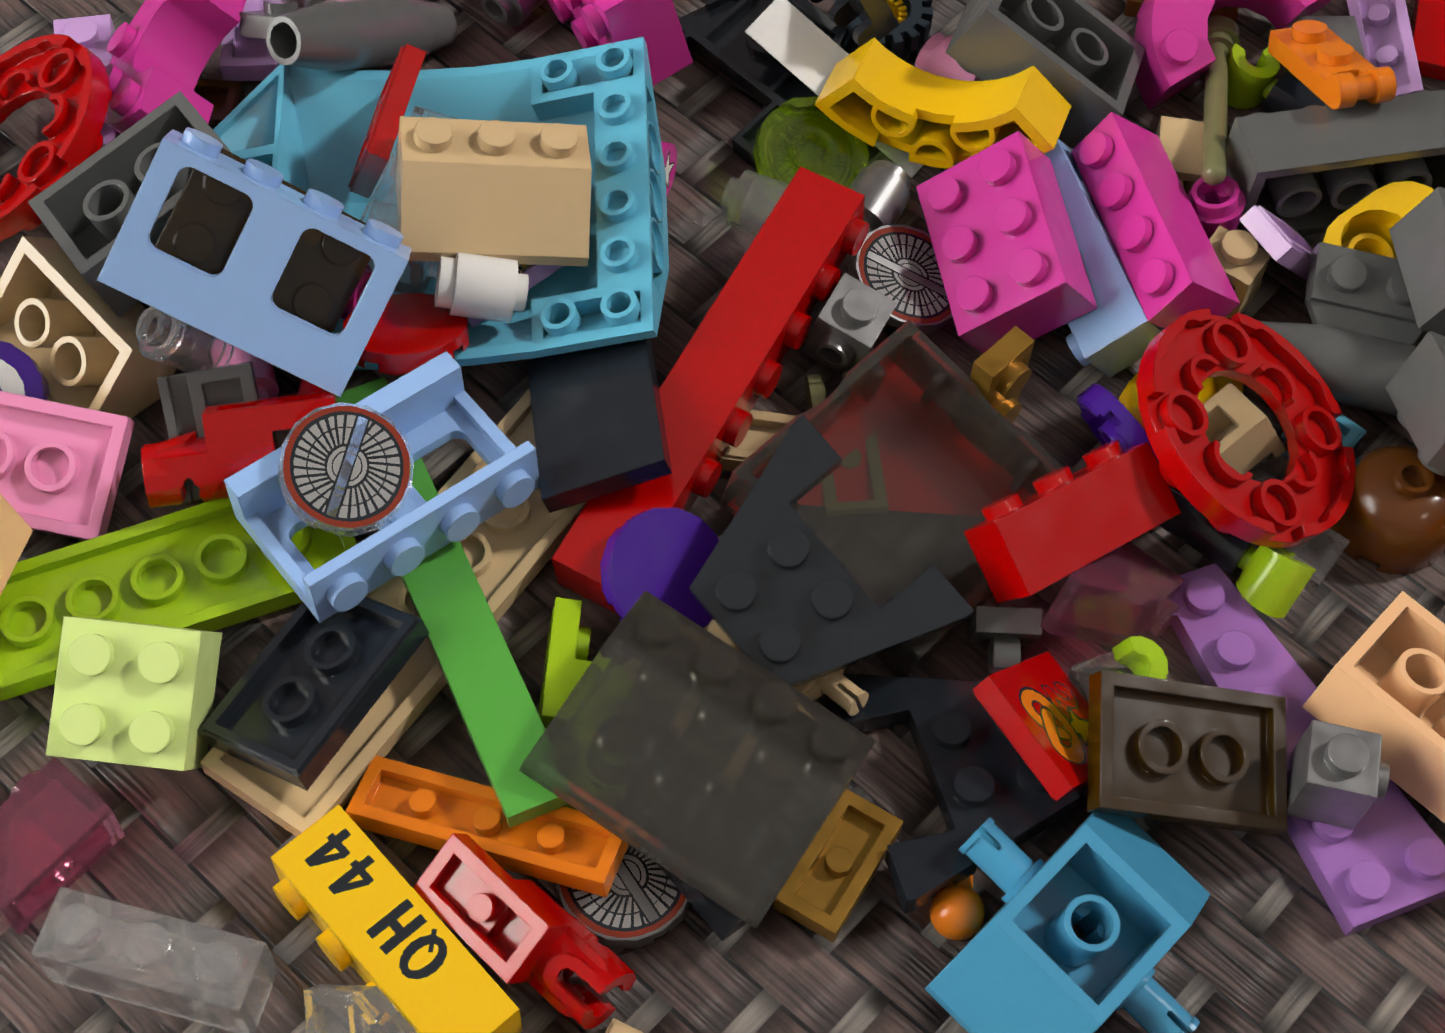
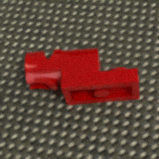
M328 391L206 406L201 414L205 436L197 437V432L193 431L159 443L143 445L144 447H141L142 472L149 507L158 508L183 504L187 494V478L192 479L193 483L200 488L199 496L205 502L229 498L224 483L226 478L278 449L276 431L287 429L288 438H290L296 427L307 417L320 410L338 406L336 395Z
M452 833L413 887L425 903L507 984L528 982L558 1012L564 1016L572 1017L584 1029L595 1028L603 1023L616 1009L601 994H606L617 986L622 991H630L636 981L635 973L611 949L598 943L599 939L582 922L564 910L533 880L513 879L468 834ZM575 972L589 985H572L569 979Z

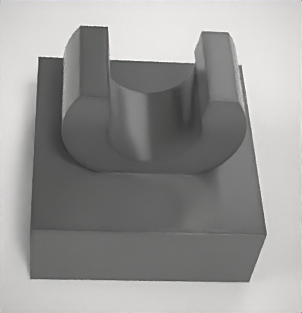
M976 606L973 609L972 616L967 619V643L988 644L987 674H993L1020 663L1021 645L1032 646L1042 636V609Z

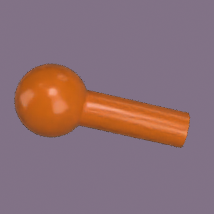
M974 874L957 885H954L952 882L936 893L931 901L929 909L931 923L935 930L947 939L954 941L969 939L980 930L984 923L985 907L981 897L973 890Z

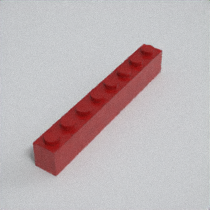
M801 166L799 167L659 388L672 474L589 500L551 558L558 584L618 614L614 606L608 604L602 591L600 563L607 540L618 527L623 526L630 517L632 518V516L652 508H679L689 512L698 496L707 498L713 491L721 474L722 464L719 462L729 445L737 448L742 443L752 422L753 415L750 413L759 396L767 399L774 391L783 369L780 362L789 347L797 350L804 342L812 322V317L809 315L818 300L826 303L838 284L841 270L838 268L846 254L855 256L863 245L869 229V223L863 221L865 195Z

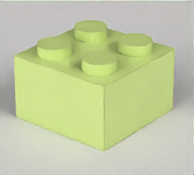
M64 616L46 755L178 771L202 768L200 761L207 755L208 744L201 737L198 729L211 715L213 710L222 633L97 618Z

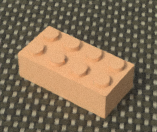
M1402 591L1333 667L1302 708L1318 721L1382 734L1380 761L1389 763V778L1445 823V624Z

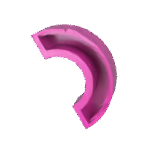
M145 0L130 25L127 22L120 25L107 45V51L113 55L110 64L105 67L108 74L109 87L112 89V98L108 104L104 123L122 134L179 91L182 92L203 119L209 123L214 105L195 93L194 89L212 53L225 36L240 22L239 12H243L246 0Z
M1144 0L1136 16L1138 20L1134 37L1137 42L1145 47L1135 78L1143 101L1150 110L1194 84L1214 63L1216 58L1208 41V17L1211 11L1223 7L1247 8L1266 17L1276 29L1290 28L1299 20L1300 16H1310L1324 8L1331 0Z

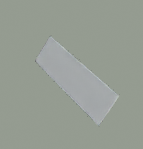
M774 0L745 30V33L817 96L820 95L835 64L849 55L788 0ZM877 140L875 146L896 165L901 167L911 178L923 166L922 164L910 162V153L893 148Z

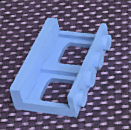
M186 127L182 134L172 129L163 137L97 281L341 397L409 261L412 248L402 244L404 236L385 223L375 219H368L366 225L342 214L344 205L323 192L308 189L306 195L282 184L284 175L261 161L248 158L244 165L220 153L223 144L199 130ZM185 167L195 168L247 194L253 203L251 214L224 270L219 274H208L154 247L150 240L152 228L179 171ZM308 229H317L366 253L374 261V270L346 327L339 333L327 332L278 308L273 302L274 289L301 234Z
M447 351L352 406L371 411L389 422L402 437L409 453L410 464L450 440L463 439L469 443L485 461L487 466L427 502L408 482L404 496L395 509L373 523L379 529L378 532L319 568L314 569L291 541L295 533L317 519L310 516L296 504L286 486L283 460L287 444L224 480L236 519L319 623L337 612L354 608L374 589L395 576H404L412 572L429 555L450 542H458L467 538L476 530L478 525L506 508H513L522 504L533 491L540 487L536 448L529 441L515 447L466 393L461 366ZM358 417L326 514L337 509L340 505L368 422L366 418Z

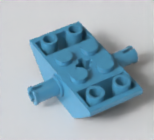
M1093 812L1046 862L1039 859L1034 863L994 824L995 821L991 817L958 849L963 855L966 854L1005 893L1001 900L1006 903L925 987V990L968 1033H1094L1114 1011L1117 1012L1121 1008L1147 1033H1192L1195 1031L1200 1021L1186 1011L1152 977L1156 971L1153 967L1192 925L1211 894L1130 817ZM1074 925L1079 926L1085 933L1082 939H1079L1072 929Z

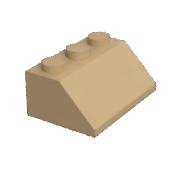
M400 116L395 167L398 231L404 236L401 243L412 248L409 261L439 262L440 256L456 258L457 252L512 259L517 260L518 264L587 267L589 260L592 168L586 125Z
M22 236L0 278V341L11 343L37 363L48 381L50 396L47 395L48 401L122 415L131 419L159 400L160 393L157 378L173 375L187 350L140 302L118 317L83 278L54 238Z

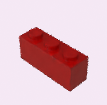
M1118 440L1109 442L1084 454L1082 457L1086 467L1072 474L1069 466H1065L1033 481L1032 483L1037 493L1021 501L1019 494L1013 493L981 509L986 520L963 532L997 603L1031 596L1181 513L1168 483L1160 473L1159 464L1148 442L1122 449Z

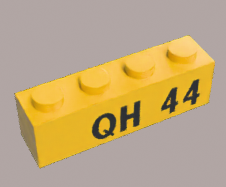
M339 804L270 857L280 882L272 887L278 899L296 920L299 921L306 914L310 916L322 931L315 938L322 951L341 972L350 965L367 983L359 990L362 997L385 1024L396 1017L408 1033H521L523 1031L520 1010Z

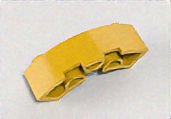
M876 38L871 39L835 64L814 104L833 122L868 145L874 147L878 140L893 148L910 153V162L944 169L955 166L957 163L966 160L1017 131L1021 132L1045 154L1055 148L1071 109V105L1034 65L1017 74L995 80L965 81L950 79L910 65L886 49Z

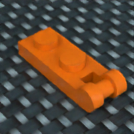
M1301 20L1295 22L1290 28L1270 30L1268 52L1331 109L1352 108L1359 100L1366 99L1371 104L1393 101L1395 98L1397 82L1391 67H1375L1354 50L1350 44H1347L1329 29L1325 23L1316 20Z

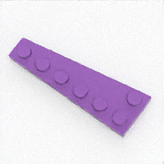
M1214 563L1160 582L1154 596L1204 685L1286 697L1288 787L1291 753L1312 720H1317L1302 708L1317 687L1217 564ZM1390 778L1383 801L1381 803L1374 802L1353 830L1287 815V833L1345 937L1445 897V845Z

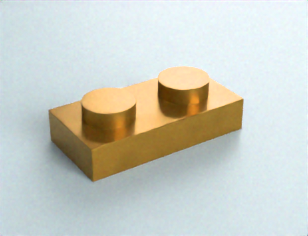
M1017 326L1013 327L973 363L959 426L977 444L993 430L997 433L1006 430L1021 411L1022 404L1018 400L1021 389L1027 383L1032 372L1028 368L1035 340Z
M843 788L776 895L773 908L834 943L883 862L887 845H892L901 832L904 821L850 790Z

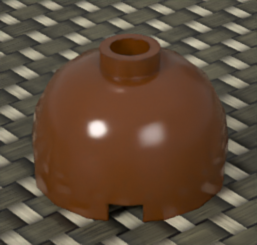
M1407 446L1378 448L1359 456L1355 460L1356 476L1352 499L1342 518L1330 527L1331 534L1347 555L1356 561L1361 555L1368 561L1379 564L1376 570L1386 574L1416 573L1433 565L1445 550V476H1440L1426 468L1418 459V450Z

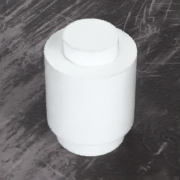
M457 252L456 258L440 256L434 307L448 308L449 315L510 323L513 311L524 312L529 275L518 273L517 260Z

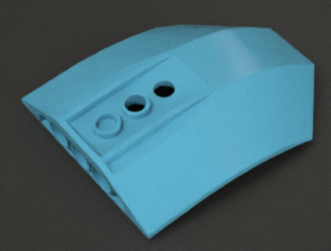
M644 37L529 60L475 67L420 70L404 115L405 117L586 125L591 159L588 266H563L529 289L524 312L513 311L510 323L484 320L473 328L468 324L469 345L464 352L461 348L455 350L454 360L460 366L540 358L657 337L669 273L666 172L648 50ZM280 64L213 129L228 149L238 157L246 161L248 158H252L275 168L284 175V181L305 192L308 189H315L333 197L344 205V212L367 223L368 219H375L398 231L395 176L398 135L389 161L370 198L368 199L350 192V187H348L380 94L391 70H349L336 72L290 67ZM370 258L368 265L373 271L375 265L373 259ZM408 261L392 295L404 293L435 295L439 262ZM339 319L333 333H339L343 330L344 319ZM366 361L365 368L356 365L354 370H379L378 364Z

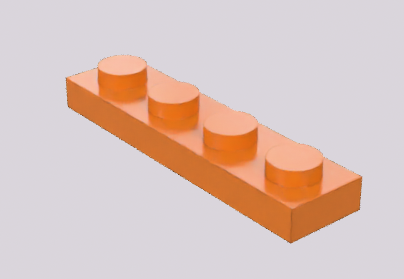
M376 756L370 762L345 811L361 829L439 851L452 833L468 834L503 869L606 898L631 840L629 824L564 806L510 828L491 786Z

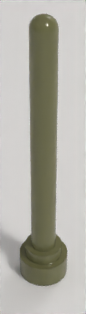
M1221 15L1208 17V41L1216 60L1205 71L1202 178L1207 184L1212 186L1219 185L1226 177L1228 56L1235 43L1240 46V30L1238 25L1231 18Z

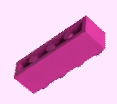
M1111 112L1071 153L1148 322L1165 329L1180 316L1190 311L1210 308L1211 315L1226 317L1240 305V302L1158 135Z

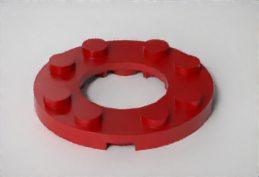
M50 34L39 36L13 47L0 56V125L15 110L20 109L29 101L47 97L49 101L55 104L54 119L42 129V133L48 137V140L39 142L28 150L19 164L17 178L8 173L4 175L3 181L0 184V242L23 229L31 231L37 228L42 221L28 201L100 150L103 144V136L100 132L105 121L108 104L112 98L108 74L102 61L94 53L67 35Z
M1210 308L1190 311L1180 316L1152 339L1143 353L1136 380L1139 410L1146 435L1159 460V470L1164 480L1172 487L1177 488L1209 520L1216 530L1259 546L1288 548L1310 541L1335 525L1342 518L1350 504L1355 487L1353 447H1343L1341 429L1335 420L1342 415L1336 399L1320 374L1297 348L1275 330L1252 317L1239 312L1231 318L1211 315ZM1225 376L1242 382L1260 395L1276 414L1286 435L1289 452L1286 473L1281 480L1268 479L1263 483L1250 479L1253 476L1252 473L1248 471L1242 475L1222 459L1219 451L1221 444L1217 440L1210 443L1205 433L1209 426V418L1204 405L1198 399L1199 392L1204 388L1202 385L1204 380L1210 377Z

